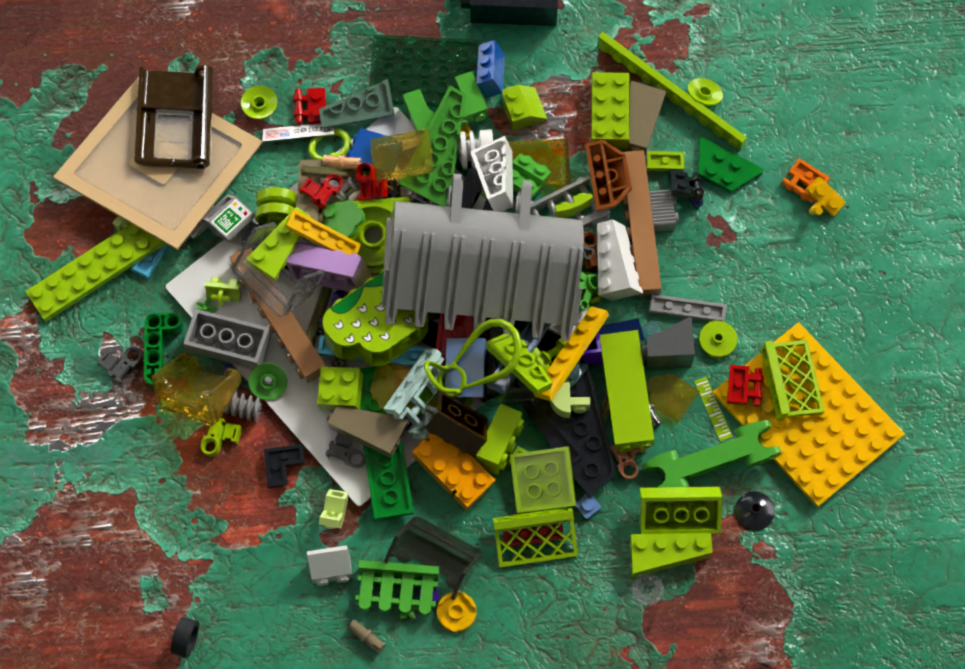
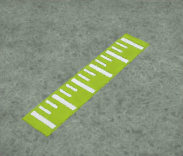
M707 377L695 380L694 383L719 440L723 441L733 437L720 406L712 394V388Z

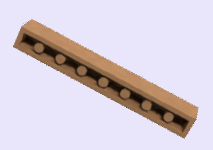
M644 150L623 152L627 157L632 190L622 200L623 204H626L627 210H624V218L629 224V227H626L628 238L631 240V247L629 249L634 257V268L638 272V283L643 291V294H639L637 297L651 296V294L660 295L661 281Z
M250 246L230 256L232 264L229 266L234 275L238 273L240 276L239 282L243 289L247 288L250 292L248 296L253 304L257 303L259 306L257 311L261 318H266L269 322L267 327H269L272 334L276 333L278 336L276 341L281 349L285 348L288 352L286 357L291 364L295 363L297 366L295 371L299 378H304L308 384L320 377L321 367H326L271 279L247 263L246 258L253 252Z

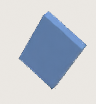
M447 338L446 365H450L454 361L468 338ZM477 338L456 363L465 371L467 385L485 378V338ZM450 369V371L445 373V388L459 389L462 377L457 369ZM485 384L465 389L462 395L453 398H484Z

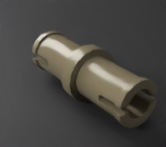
M356 619L349 624L350 626L347 627V630L358 637L360 643L369 646L376 654H380L386 644L373 635L372 630H367Z

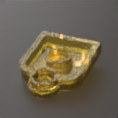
M393 364L376 367L370 393L372 398L378 401V406L382 410H384L383 408L411 368Z
M666 374L663 377L653 376L647 383V388L651 393L650 404H653L655 409L676 423L680 422L700 393L699 390L674 374Z

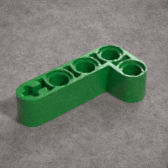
M153 313L145 318L144 379L152 390H159L164 385L165 336L178 335L184 329L182 319L177 313ZM154 322H159L158 326L151 327ZM172 322H178L176 326H170ZM159 340L158 344L150 345L152 341ZM153 358H158V359H159V360H158L156 363H154V364L150 363V361H151ZM153 372H155V374H156V376H157V378H155V381H151V380H154V373H153Z

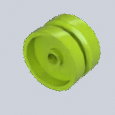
M270 187L258 191L256 194V222L266 227L276 228L296 207L297 193L279 187Z

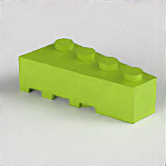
M711 533L631 534V579L645 574L656 573L660 570L675 568L679 565L709 559L712 555Z

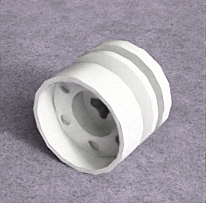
M492 129L480 130L478 139L474 138L473 131H469L470 139H466L465 131H460L458 149L459 160L463 170H468L467 162L470 161L472 168L475 169L476 166L471 151L493 142Z

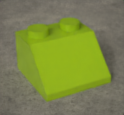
M515 85L503 89L501 102L512 131L547 121L536 88Z

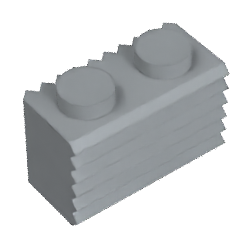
M670 190L649 191L654 232L674 231L676 224H679L678 212L675 213L674 207L677 205L676 197L671 196Z

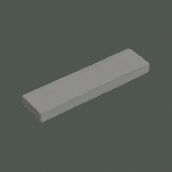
M651 294L648 314L682 319L692 318V320L704 322H725L727 304Z

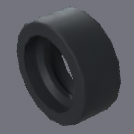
M185 617L179 620L172 637L171 654L185 658L190 656L197 640L199 621Z

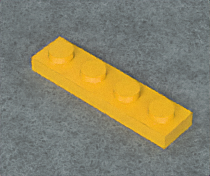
M295 209L291 211L285 224V228L327 250H340L345 254L351 255L357 254L361 246L358 242Z

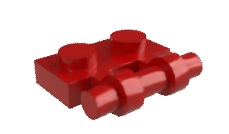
M299 88L294 90L293 103H295V110L293 111V117L296 124H303L304 118H308L309 124L321 123L319 109L326 106L325 88L307 89V95H302V90ZM308 103V110H303L302 104Z
M730 365L727 404L747 405V398L753 399V406L760 407L761 400L763 399V392H761L762 383H764L763 369L755 368V374H749L750 366ZM748 382L754 383L753 390H748Z

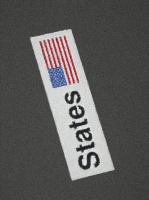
M321 123L263 129L262 141L334 134V127L322 129Z

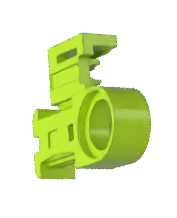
M212 416L208 418L211 422L207 436L203 435L201 450L206 456H216L220 452L222 440L231 439V442L239 444L243 429L240 425L227 423L223 418L216 419ZM215 443V449L207 452V444Z

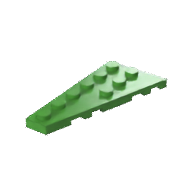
M452 86L448 87L398 183L403 188L415 192L426 200L439 204V206H446L448 188L452 184L466 99L465 93Z

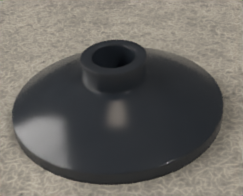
M752 491L745 493L736 503V518L747 529H764L774 518L775 508L773 502L761 492ZM757 506L759 511H753L752 507Z

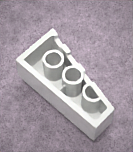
M504 136L471 151L487 199L492 209L499 212L513 207L512 150Z
M613 219L597 223L598 295L610 301L643 294L642 287L638 283V272L635 271L633 264L635 263L634 257L629 249L631 246L626 227Z

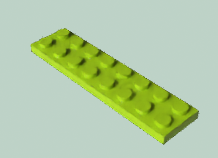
M129 224L25 292L45 322H47L166 245V243L133 224Z

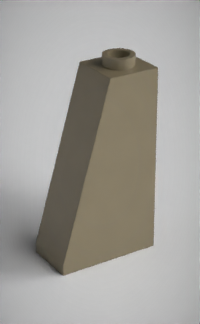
M634 81L630 82L628 151L644 150L646 156L665 101V90Z
M336 406L335 410H331L327 417L330 429L392 459L410 426L409 419L407 418L399 420L395 419L393 415Z

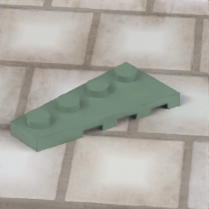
M388 79L319 109L322 129L395 116Z

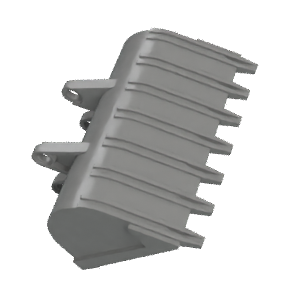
M454 173L452 184L448 188L446 206L394 201L392 216L387 218L381 307L385 308L386 324H394L397 309L415 311L416 327H423L427 312L444 313V325L447 330H453L456 315L474 316V330L481 323L485 322L486 318L503 319L513 326L515 320L532 322V338L541 337L544 323L561 325V340L569 341L573 326H577L582 288L579 287L584 250L582 220L530 215L531 181H523L522 189H519L516 201H514L513 213L461 208L463 181H461V174ZM503 328V334L510 335V333Z

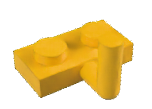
M817 177L806 190L816 200V203L809 209L810 215L822 214L823 209L821 207H823L831 216H835L846 203L821 177Z

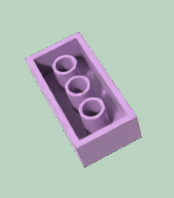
M304 242L296 243V248L288 257L286 264L297 281L346 292L361 287L367 279L372 277L360 255L345 254L340 250L331 251L322 246L313 247Z

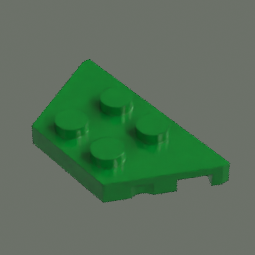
M703 137L700 138L698 174L702 179L729 193H733L740 186L748 184L753 178L763 174V168Z

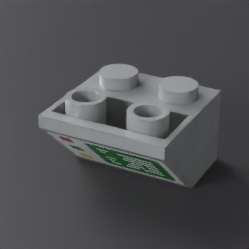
M227 194L202 220L215 236L229 241L236 238L243 227L251 224L255 214L236 196Z

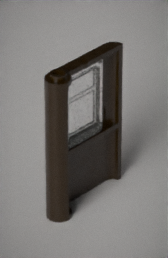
M200 65L196 67L195 73L149 71L139 67L135 163L142 166L182 167L200 170L210 165L213 69L210 66Z

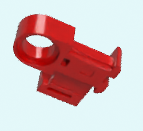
M365 162L359 164L356 169V181H360V197L356 199L373 200L376 199L374 197H388V180L381 179V182H377L375 167ZM368 166L370 169V173L368 176L364 177L362 174V170L364 167Z
M330 174L321 186L320 183L317 185L309 177L300 187L299 194L304 192L312 197V203L321 209H326V202L332 195L336 197L340 192L343 179L337 174ZM335 180L339 183V186L332 187L329 181Z

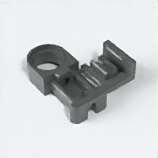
M137 347L127 348L120 356L121 360H119L118 356L114 357L112 351L107 349L99 358L97 364L104 367L112 379L122 384L121 379L130 368L134 370L142 360L141 351ZM132 351L139 354L138 359L135 361L128 359V354Z
M337 433L335 438L336 444L333 440L330 442L329 450L325 454L328 459L329 456L343 460L345 465L357 469L365 464L364 453L352 447V444H350L352 439ZM354 454L362 456V461L359 464L351 462Z

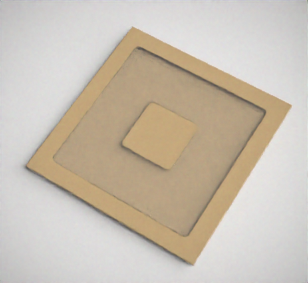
M138 77L53 176V179L178 250L263 144V141L212 113L210 165L205 169L142 166L135 163ZM156 117L154 158L191 160L192 118Z

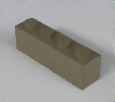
M322 159L300 160L296 207L309 214L312 219L323 224L322 209L311 202L312 197L304 192L299 194L300 187L309 178L301 176V166L323 167ZM310 177L317 185L320 183L322 186L324 178Z

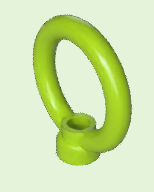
M334 128V134L313 136L308 145V153L313 160L322 159L323 161V157L316 153V144L324 137L335 135L343 139L344 146L339 153L333 152L329 156H346L349 149H351L349 135L341 129Z

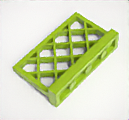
M808 341L764 342L760 352L776 421H781L788 417L823 414L825 411ZM803 346L805 354L801 357L792 350L795 347ZM782 348L788 354L783 359L777 355L776 349ZM789 354L799 360L795 367L786 361ZM801 362L808 367L809 372L807 375L797 369ZM782 364L792 370L788 377L781 373L780 367ZM794 372L803 378L799 385L790 379ZM805 380L812 384L813 390L811 393L801 387ZM787 382L796 388L792 395L785 390L784 385ZM798 390L807 396L804 403L794 397ZM809 398L817 403L818 409H811L805 405ZM791 400L800 406L798 411L790 412L789 403Z
M571 507L492 518L499 567L578 556L574 515ZM569 522L570 530L566 535L557 530L561 523ZM544 525L552 529L546 538L537 532ZM523 528H528L532 531V534L526 541L518 536V533ZM508 531L513 536L506 544L500 540L499 532ZM554 532L563 537L557 546L549 541ZM535 534L544 540L538 549L529 544ZM515 537L524 543L518 552L509 546ZM565 540H568L573 545V551L564 552L560 547ZM546 542L555 548L550 555H544L540 552ZM526 546L535 551L531 558H525L520 554ZM506 549L515 554L510 561L502 560V554Z

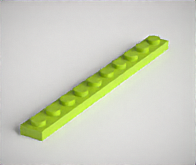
M602 32L598 36L597 45L601 51L609 53L616 62L625 65L631 73H636L645 83L665 90L666 96L673 104L681 106L688 115H693L703 126H708L718 137H723L727 140L730 146L738 148L740 151L745 146L747 140L745 135L700 102L693 99V97L606 33Z

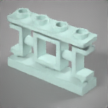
M438 349L424 350L383 408L388 414H393L395 419L402 420L404 416L409 419L412 425L407 432L411 434L410 436L413 439L424 440L430 434L424 428L425 415L421 420L417 417L419 411L425 414L426 405L418 396L425 386L433 393L430 400L438 392V389L432 385L424 370V363L428 360L441 365L444 358L440 357L442 354ZM429 366L430 371L435 374L434 378L437 381L440 370ZM444 374V377H443V379H442V382H443L444 384H445V374ZM409 401L414 404L411 410L406 406Z

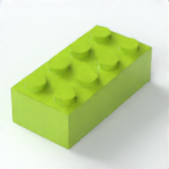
M592 72L591 142L605 140L617 149H628L629 73Z
M720 487L640 488L639 526L641 534L721 533L722 494Z

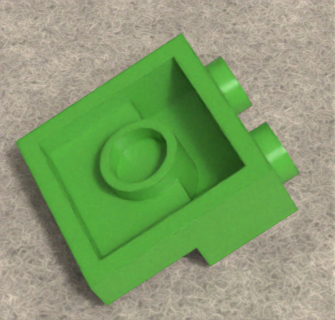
M520 153L513 160V190L519 193V189H522L523 181H531L532 199L547 184L551 171L546 165H540L533 161L531 156H524Z

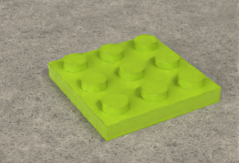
M568 446L510 454L518 514L576 506Z

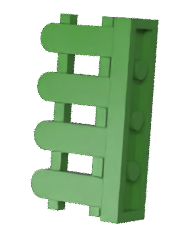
M359 560L358 569L359 574H362V576L358 575V582H361L360 595L355 596V601L359 602L361 610L367 611L371 608V603H379L380 611L386 613L390 611L391 604L399 605V611L402 614H408L411 611V606H418L420 614L428 616L431 613V609L436 608V601H432L433 589L438 588V582L434 581H439V566ZM374 583L381 584L380 597L372 596ZM394 585H401L400 598H392ZM414 586L421 587L420 600H412Z

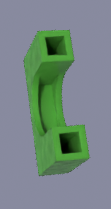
M473 72L456 76V89L466 94L461 123L462 128L468 125V123L479 122L488 117V108L476 84ZM418 89L404 94L403 102L417 138L421 140L435 113L428 108L421 90Z

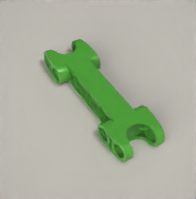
M764 420L735 429L736 439L681 458L678 457L675 450L669 451L642 464L644 472L660 471L665 475V481L657 488L689 487L687 480L744 460L748 468L756 467L775 459L782 454L780 446L764 447L759 443L758 438L760 435L772 428L771 422Z

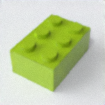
M501 403L487 431V442L476 455V461L486 471L499 475L500 470H505L508 463V453L512 454L516 445V436L520 437L524 428L522 412Z

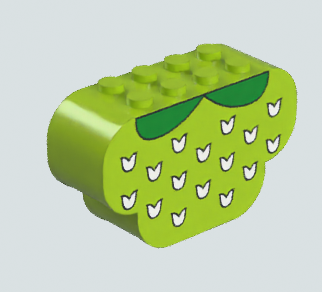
M383 268L377 276L367 279L364 285L352 289L348 296L336 300L332 307L325 312L323 317L325 342L333 354L340 359L354 360L361 357L364 362L371 366H385L425 338L429 327L428 312L423 327L415 326V311L397 309L394 324H386L385 308L381 307Z

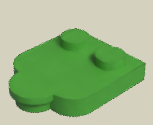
M350 200L329 204L326 206V209H323V224L350 239L356 236L359 226L365 221L363 210Z

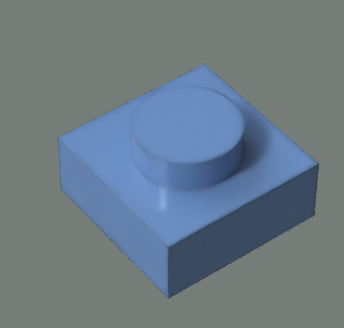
M587 495L578 500L576 506H574L586 521L602 509L593 496L589 498Z

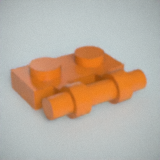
M798 158L788 172V175L793 179L790 181L784 178L781 184L789 192L793 191L801 196L800 199L803 201L807 200L812 204L815 199L806 191L807 188L817 177H821L826 183L829 182L830 177ZM800 182L807 188L804 190L796 184Z

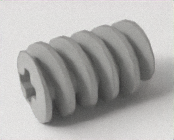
M227 390L220 400L218 412L221 413L224 410V413L227 415L231 412L234 417L239 413L240 418L243 419L246 416L247 420H251L254 417V421L257 422L262 408L260 397H257L255 402H253L252 395L245 400L244 393L238 398L236 391L233 396H230V390Z

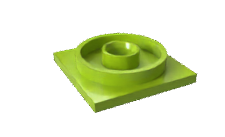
M410 197L352 201L363 210L365 221L359 226L356 236L351 239L361 244L357 254L362 257L371 275H378L384 268L387 218L392 216L394 201L411 203ZM370 227H378L382 231L381 240L375 244L366 242L364 238L365 231Z

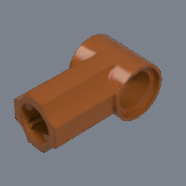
M588 231L584 233L583 244L593 248L594 255L588 254L592 257L591 259L584 258L586 271L596 272L598 271L597 235L594 232ZM592 241L594 244L587 245L585 242Z

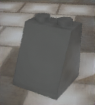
M686 318L646 338V343L642 345L641 351L645 369L692 366L695 356L692 318Z

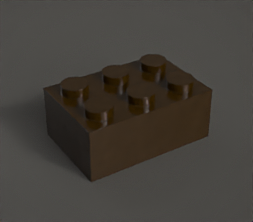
M439 390L427 403L424 428L429 433L437 435L446 443L456 446L463 453H468L471 456H474L487 442V417Z

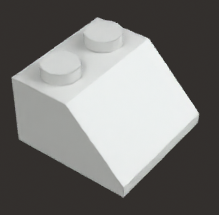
M347 546L307 551L313 584L324 586L328 585L330 581L344 583L353 578Z

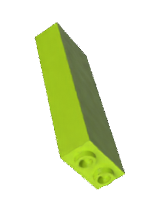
M638 330L600 335L615 450L628 452L632 448L649 449L651 446H655Z

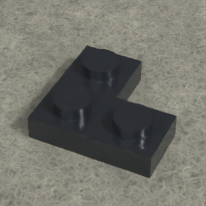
M303 444L264 449L269 489L288 486L286 467L306 465Z

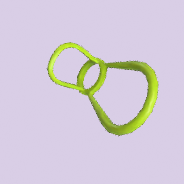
M503 319L485 321L472 332L450 365L442 366L430 360L425 361L424 370L436 389L451 397L462 395L465 389L503 379L509 376L517 367L521 358L522 341L519 332L511 323ZM491 327L506 329L514 342V354L510 363L503 370L467 385L465 371L456 364L458 360L485 330ZM429 366L440 370L437 381L433 377ZM450 369H457L461 374L462 380L459 389L444 388L442 385L444 374L450 371Z

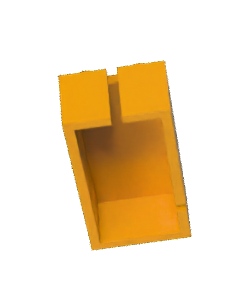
M430 433L427 436V441L424 439L412 450L411 456L450 496L454 494L455 490L457 491L454 500L465 511L474 505L495 483V479L471 455L463 453L459 448L446 443L435 434Z

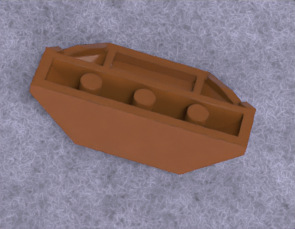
M605 140L587 143L585 147L596 210L598 212L614 208L632 190L626 154L608 144Z

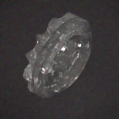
M642 574L634 580L632 594L634 599L640 604L650 606L660 601L664 594V586L657 576ZM644 584L647 587H653L651 590L652 597L648 593L641 594L644 590Z

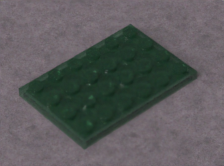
M373 35L369 87L388 79L393 104L404 105L403 95L420 89L427 106H439L448 87L456 88V76L472 71L477 81L478 48L482 44V40Z

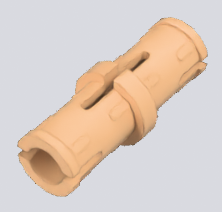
M324 155L322 162H325L323 167H336L342 170L345 168L357 169L362 159L346 157L345 155Z

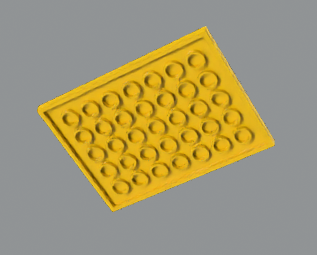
M798 322L773 343L808 341L825 411L823 414L788 417L784 420L776 421L761 353L744 365L750 366L749 374H755V368L763 369L764 383H762L761 387L763 399L761 400L760 407H754L753 399L747 398V405L727 404L729 378L713 390L712 394L741 426L764 420L771 422L772 428L760 435L758 438L759 443L764 447L780 446L782 454L773 459V461L818 508L903 438L905 433ZM803 346L795 347L792 350L801 357L805 354ZM782 348L776 349L777 355L783 359L788 354ZM790 354L786 359L794 367L799 362ZM802 362L797 367L805 375L809 372L808 367ZM783 364L780 367L781 373L787 377L792 372ZM795 372L790 377V379L796 382L798 385L803 380V378ZM805 380L801 387L811 393L813 390L812 384ZM748 382V390H753L754 383ZM788 382L784 385L785 390L791 395L795 392L796 388ZM799 390L794 395L803 403L807 399V396ZM809 398L805 405L811 409H818L817 403ZM792 400L789 403L790 412L800 409V406Z

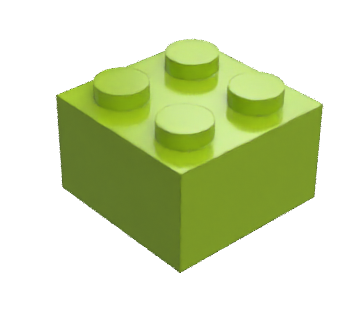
M321 367L317 405L321 411H334L336 406L360 410L363 373L360 368Z

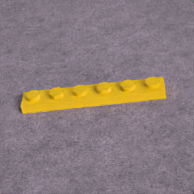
M592 306L589 308L572 333L570 340L566 342L546 372L552 381L551 389L535 395V397L549 401L553 400L608 318L607 310Z

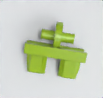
M211 277L209 282H205L206 298L216 300L218 306L222 307L224 301L240 302L241 294L238 279H230L228 284L222 283L219 277Z

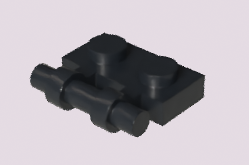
M669 169L667 176L671 196L684 199L694 196L697 200L703 199V182L698 173L688 177L687 172Z

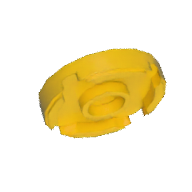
M462 592L446 594L437 606V619L439 623L451 632H463L470 628L477 615L474 601Z

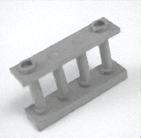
M590 176L579 177L572 184L535 202L531 201L530 215L540 216L538 211L548 207L553 217H555L554 203L562 199L573 203L571 195L578 191L591 194L587 188L590 186ZM593 196L592 205L590 206L592 213L587 216L582 215L581 212L574 215L576 219L582 220L584 232L597 226V223L610 219L611 211L609 209L597 212Z

